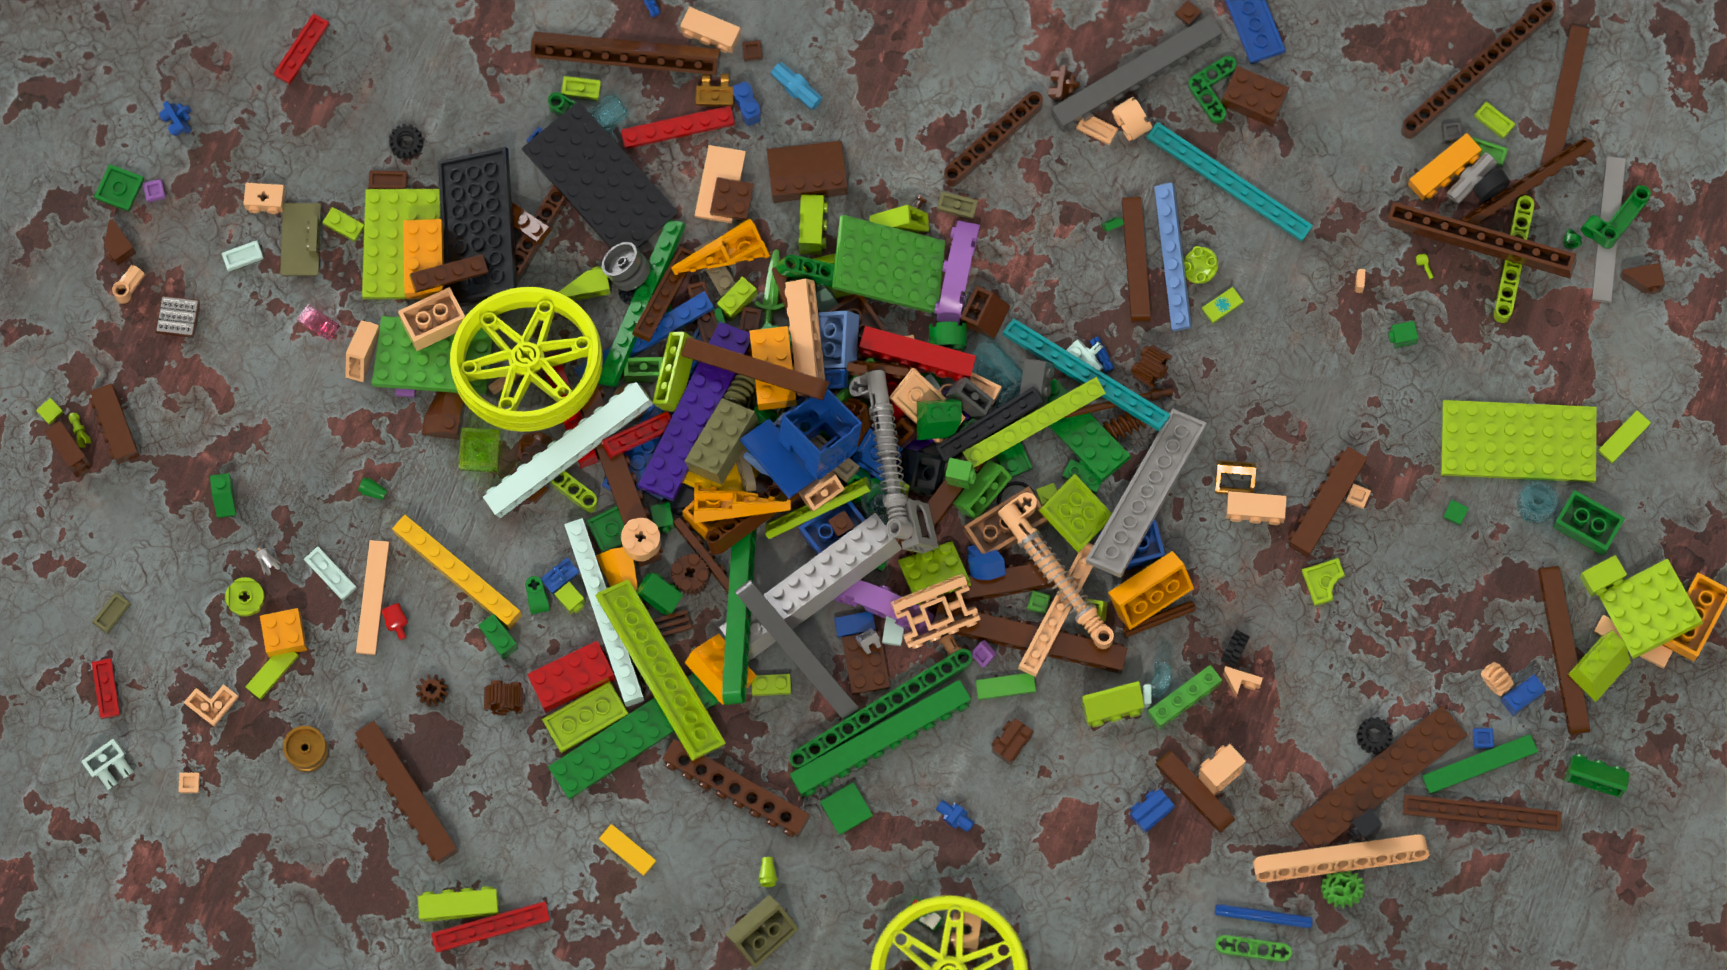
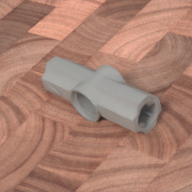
M1485 152L1472 167L1469 166L1465 169L1459 180L1448 190L1447 195L1459 205L1473 190L1474 186L1497 165L1495 159Z

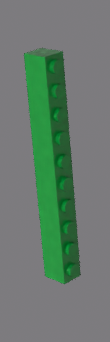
M959 679L790 773V778L801 798L804 796L810 797L817 792L816 789L822 786L826 788L833 784L834 779L848 776L851 773L850 770L856 767L860 769L868 764V760L872 758L876 760L882 757L886 750L890 748L894 750L902 745L901 742L904 740H913L922 730H931L936 726L935 723L940 720L945 722L952 717L953 713L965 711L970 707L971 698Z

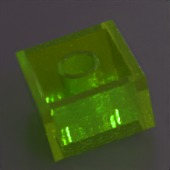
M461 428L458 464L461 471L499 473L502 439L500 430Z

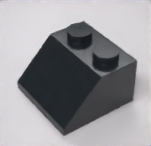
M904 448L901 459L902 463L900 464L903 468L900 473L904 475L902 481L910 486L909 490L934 494L941 485L946 464L942 456Z

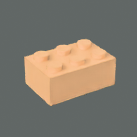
M450 287L398 311L401 323L416 351L455 334L465 318Z
M1231 744L1227 747L1224 745L1215 752L1214 758L1212 760L1210 758L1205 760L1199 769L1198 779L1214 796L1242 773L1246 763Z

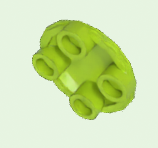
M1194 247L1184 259L1186 278L1195 284H1203L1210 281L1218 270L1216 254L1205 247Z

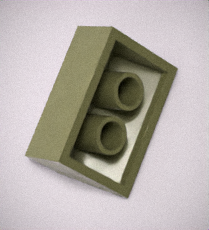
M768 895L728 930L725 935L752 967L756 968L799 929L781 905Z

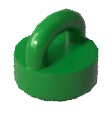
M1568 229L1563 237V246L1568 249L1580 247L1582 245V237L1576 234L1573 229Z

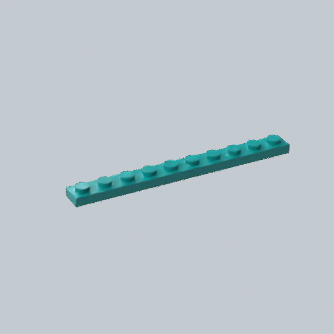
M1159 122L1155 124L1147 135V140L1302 242L1313 228L1312 224Z
M1013 318L1004 329V337L1043 361L1052 363L1053 367L1077 382L1084 384L1097 377L1106 393L1102 395L1103 398L1160 432L1170 419V414L1016 319Z

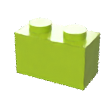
M742 277L719 300L717 308H721L723 315L732 322L742 312L743 307H747L757 297V289Z
M1614 555L1583 571L1580 579L1592 597L1595 594L1599 596L1607 592V588L1611 586L1616 587L1623 583L1627 573L1617 556Z

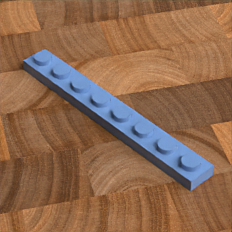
M1171 182L1154 186L1171 328L1175 332L1192 328L1175 184Z

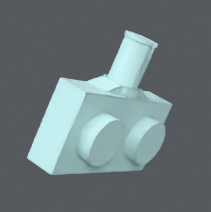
M1077 339L1066 350L1099 371L1104 368L1098 362L1095 355L1103 348L1099 342L1090 349L1080 339Z

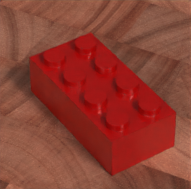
M598 641L527 674L545 713L593 691L609 681L615 680V676Z

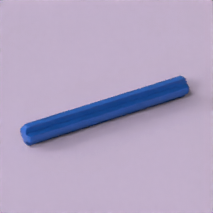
M1217 904L1215 907V915L1304 928H1311L1313 921L1312 917L1220 904Z

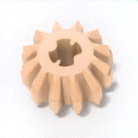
M1496 662L1487 665L1481 673V677L1486 685L1499 696L1506 694L1514 685L1508 672Z

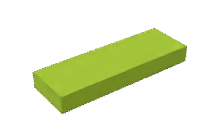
M1636 410L1604 443L1598 452L1613 464L1647 429L1651 422Z
M290 652L272 656L246 685V689L261 700L299 657L298 654Z

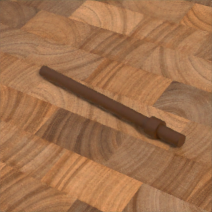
M1171 387L1161 390L1152 389L1147 393L1138 395L1146 400L1156 401L1160 397L1173 395V390ZM1110 401L1088 405L1077 409L1065 416V418L1118 406Z

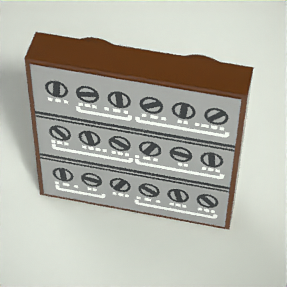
M162 296L156 334L194 338L200 301Z

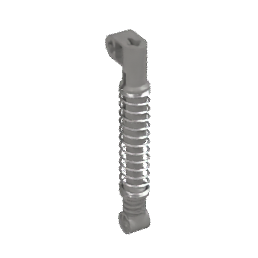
M875 370L854 378L850 382L849 391L852 396L870 399L869 415L872 416L870 419L873 420L871 426L874 427V431L872 433L876 436L873 440L877 443L875 446L878 449L876 456L881 458L877 460V463H883L882 466L878 467V470H884V473H881L879 477L885 478L880 484L886 485L881 491L887 492L882 497L889 519L886 525L887 535L892 538L907 540L913 533V526L908 521L906 513L907 496L904 495L906 489L903 488L905 482L902 481L904 475L900 473L903 468L899 466L902 461L898 459L901 454L898 452L900 447L897 445V442L899 440L895 437L897 431L894 430L896 428V424L893 423L895 417L892 416L894 410L889 401L885 371Z

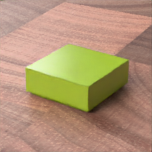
M51 398L36 410L49 425L64 413Z

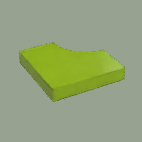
M1339 558L1302 569V574L1314 607L1333 601V587L1338 580L1345 577Z

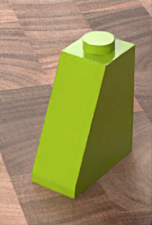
M910 205L870 215V222L913 233L929 231L928 213Z

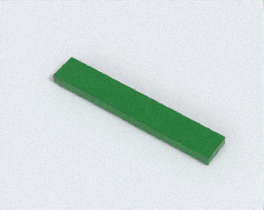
M1531 734L1422 775V779L1430 795L1538 753Z

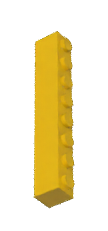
M404 515L392 528L397 537L489 614H494L499 622L508 630L522 617L521 611L408 516Z

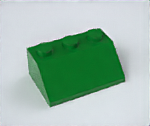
M1576 754V756L1573 755L1570 758L1564 781L1621 798L1627 791L1630 772H1626V769L1623 767L1614 766L1613 768L1607 766V763L1604 761L1595 760L1594 762L1588 760V757Z

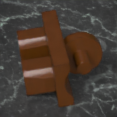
M1061 65L1058 70H1052L1050 76L1052 82H1058L1057 87H1049L1048 96L1060 102L1066 100L1068 94H1073V91L1080 87V83L1075 81L1076 76L1071 75L1072 72L1067 70L1066 65Z

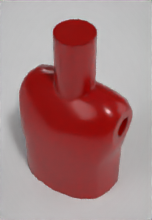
M400 603L381 610L388 631L396 630L399 640L406 639L403 627L407 625L408 620Z

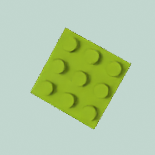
M1076 474L1072 475L1039 509L1040 513L1077 552L1082 550L1106 525L1112 515Z
M952 541L939 545V548L926 553H916L898 560L911 593L959 574L965 576L968 586L971 585ZM955 589L945 592L943 594L953 592Z

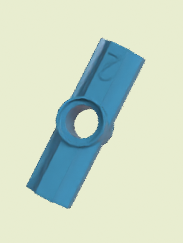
M782 62L773 68L771 76L784 86L789 95L795 99L798 98L811 110L816 109L820 105L823 97L809 86V83L803 76L795 74Z

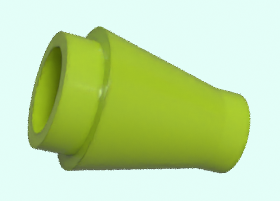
M772 857L762 858L758 878L762 887H774L778 881Z

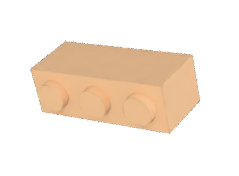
M691 7L688 8L680 25L681 33L685 37L698 39L706 46L713 45L724 53H733L741 36L740 27Z
M1228 492L1226 519H1230L1232 522L1249 520L1250 523L1259 524L1261 521L1269 522L1270 525L1284 523L1286 496Z

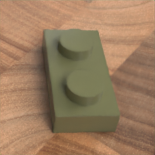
M941 191L937 211L973 220L978 200Z

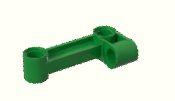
M1644 185L1637 186L1609 223L1596 215H1591L1581 227L1582 233L1603 248H1612L1643 208L1646 207L1651 196L1650 189Z

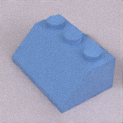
M850 311L818 312L824 370L847 369L849 361L857 360L859 315Z

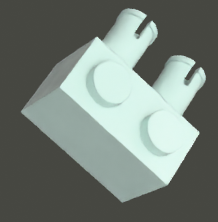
M113 738L81 761L92 777L98 776L107 790L112 788V785L115 786L118 783L108 770L110 764L115 765L123 779L134 772L124 759L126 752L116 738Z

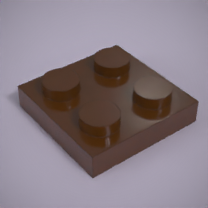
M717 177L710 215L746 221L748 219L754 183Z

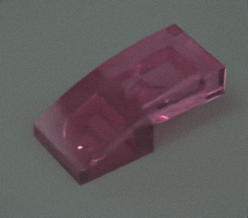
M309 305L304 308L296 319L300 324L313 330L317 335L328 341L331 340L340 327L338 323Z

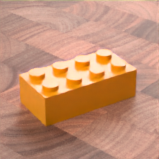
M441 219L404 220V293L407 300L425 299L444 290L445 285L415 293L409 275L413 272L444 264V226Z
M788 326L749 331L753 358L793 370ZM755 379L759 410L797 406L796 393L794 391Z
M1171 551L1109 591L1108 594L1118 617L1131 630L1193 590L1194 587L1184 563Z
M1697 573L1687 590V594L1703 624L1662 644L1693 662L1699 656L1727 603V587L1700 573Z

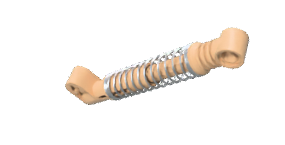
M1031 493L1019 495L1005 505L998 514L1018 539L1017 543L1020 548H1024L1026 550L1025 554L1028 553L1030 555L1029 560L1033 559L1035 562L1034 566L1037 565L1040 568L1038 572L1042 571L1044 574L1043 578L1046 577L1049 580L1047 584L1054 581L1056 585L1052 587V590L1057 587L1060 589L1056 596L1063 593L1065 597L1061 599V602L1066 599L1070 602L1065 608L1070 605L1073 606L1074 609L1070 614L1075 611L1077 612L1074 620L1078 624L1085 626L1084 628L1088 630L1089 634L1091 633L1090 636L1098 648H1109L1114 638L1112 629L1107 627L1104 621L1101 620V617L1098 616L1097 608L1092 604V601L1085 602L1088 596L1082 595L1083 589L1076 590L1079 584L1073 583L1074 577H1068L1070 572L1064 570L1065 565L1060 564L1061 560L1055 558L1056 553H1051L1052 548L1046 546L1047 541H1042L1043 536L1026 519L1036 510V497ZM1024 502H1030V507H1028L1027 505L1023 507ZM1017 504L1020 506V508L1023 507L1024 514H1022L1020 510L1017 508ZM1100 634H1107L1109 639L1101 641L1098 636Z

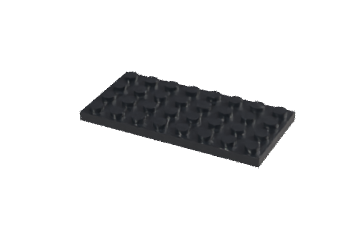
M579 101L522 147V151L610 249L622 242H631L637 248L640 247L660 230L665 223L679 213Z
M501 147L438 161L440 213L444 226V264L483 254L488 273L485 275L447 284L445 289L450 287L458 304L486 299L499 292L517 288L508 148Z

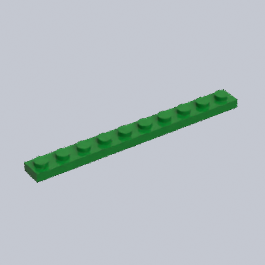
M669 220L665 223L649 259L651 265L650 273L647 279L636 289L602 367L599 384L617 386L638 338L632 335L633 330L668 269L686 227L684 222Z

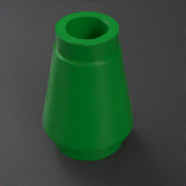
M364 477L357 490L361 492V495L381 500L384 499L387 493L386 489L370 477L368 479Z

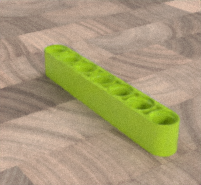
M1522 196L1518 199L1514 210L1510 235L1528 239L1534 209V201L1531 197ZM1520 204L1528 205L1529 209H1522ZM1522 221L1526 226L1520 227L1516 222ZM1504 260L1494 309V319L1499 323H1506L1511 317L1522 268L1521 264ZM1512 274L1515 279L1509 280L1506 278V275ZM1502 292H1509L1511 297H1504ZM1499 310H1506L1508 315H1501Z

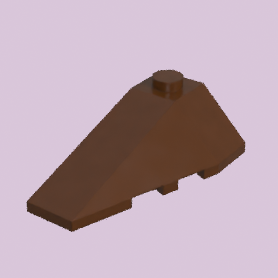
M439 391L436 393L424 416L423 436L460 440L465 403L458 393Z

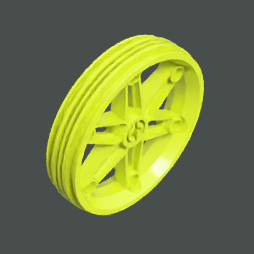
M520 287L505 290L486 298L466 315L459 325L452 343L450 366L459 396L478 417L487 423L506 430L521 432L537 431L566 421L584 407L593 395L599 382L603 366V353L595 324L576 302L561 293L549 289ZM536 308L522 336L497 317L504 312L514 309ZM555 312L568 318L583 334L582 337L546 341ZM539 321H544L537 345L529 342ZM482 327L501 351L465 361L468 347L475 334ZM498 329L517 344L512 350L496 333ZM572 348V351L547 358L544 357L543 353ZM588 356L583 377L572 391L552 367ZM509 360L510 366L481 370L483 366ZM542 368L558 387L552 388L536 373ZM517 373L524 377L514 398L509 396ZM507 377L498 407L478 395L469 381ZM531 381L557 402L538 410L516 411Z
M961 896L928 898L900 912L881 934L871 962V970H885L889 950L892 944H894L924 970H940L945 964H953L956 967L945 966L942 970H967L964 962L992 953L994 958L972 970H986L1010 956L1012 957L1014 970H1028L1021 941L1004 917L979 901ZM948 910L940 954L902 931L912 921L925 914ZM952 910L960 911L961 918L959 920L953 921L950 919V912ZM964 912L976 915L988 922L1001 935L1004 941L962 956ZM951 927H957L956 957L946 956ZM904 934L907 941L904 945L896 943L895 938L897 935ZM912 944L937 959L932 968L909 949ZM1001 945H1006V946H1008V947H1009V953H1008V955H1006V956H1001V955H999V953H998V948H999V946H1001Z

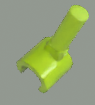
M1425 254L1417 255V265H1424L1429 279L1434 278L1428 265V256Z

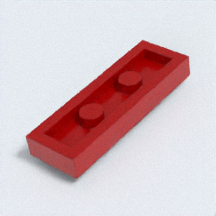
M112 659L92 662L100 718L106 719L121 716Z

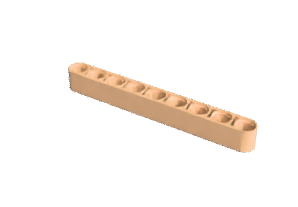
M1410 835L1260 856L1253 861V866L1259 882H1272L1422 861L1427 859L1430 853L1423 835Z

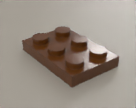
M880 631L876 633L880 638L881 647L877 648L873 643L870 644L869 649L871 653L869 654L857 643L855 637L858 635L842 638L852 695L890 689Z

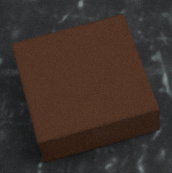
M761 40L742 42L744 62L763 60Z

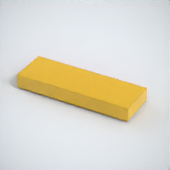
M612 824L599 838L602 843L643 876L656 863L653 857Z

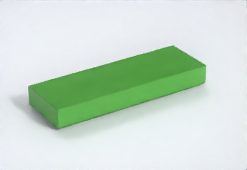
M1028 673L975 681L978 700L1036 692L1034 676Z

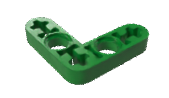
M1225 56L1190 78L1188 83L1190 92L1208 118L1215 124L1222 123L1225 120L1226 110L1210 87L1235 72L1237 62L1231 56ZM1225 62L1228 64L1232 63L1231 69L1229 67L1224 68ZM1209 71H1215L1218 74V77L1216 79H1210L1207 76V73ZM1194 81H1196V83L1200 82V89L1202 90L1201 93L1197 86L1193 87ZM1209 95L1212 97V102L1206 104L1202 101V97ZM1214 105L1216 112H1221L1220 118L1218 116L1214 117V110L1212 108Z

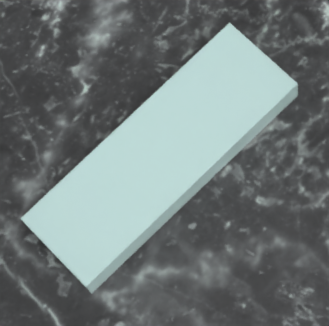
M316 547L304 558V561L342 601L357 589L319 547Z

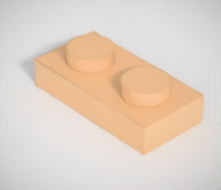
M972 372L970 381L994 399L993 405L1002 386Z

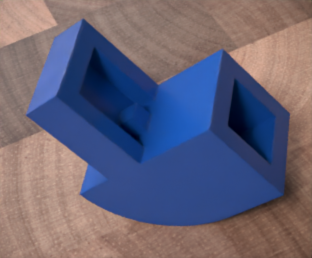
M975 545L968 547L969 555H967L970 575L973 578L991 580L1006 575L1004 558L997 550L982 554Z

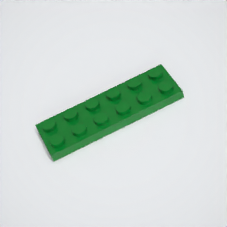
M1055 378L1050 383L1051 394L1048 397L1047 404L1068 393ZM1090 413L1069 418L1063 417L1048 426L1101 482L1106 480L1131 458V455Z

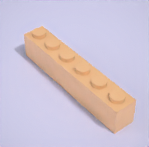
M801 279L786 282L785 296L788 302L787 315L790 321L789 333L792 339L793 370L825 380L815 281ZM797 393V395H798V396H801V397H810V396H806V395Z

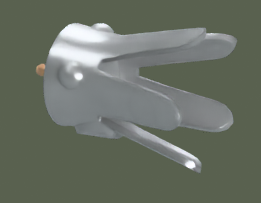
M258 548L259 552L256 553L255 557L260 562L263 573L265 574L266 572L270 576L269 567L271 568L273 565L279 570L280 566L278 564L281 563L270 554L268 548L262 550Z

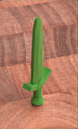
M777 249L774 250L771 257L763 304L758 301L754 303L758 309H761L766 314L762 328L767 322L772 325L773 313L785 309L783 303L778 305L779 290L772 273V268L776 267L777 262L780 260V254Z

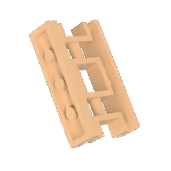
M963 574L890 602L896 618L906 616L910 625L911 632L903 634L908 648L912 647V649L921 647L923 642L928 640L931 642L941 638V635L956 633L963 626H974L981 619L975 606L969 609L965 607L961 593L969 591V587ZM955 589L958 600L947 603L943 593ZM942 601L948 617L930 624L925 608ZM918 604L922 614L911 618L909 610L905 608ZM961 607L963 615L967 617L954 621L951 611ZM925 621L929 632L918 636L914 625Z

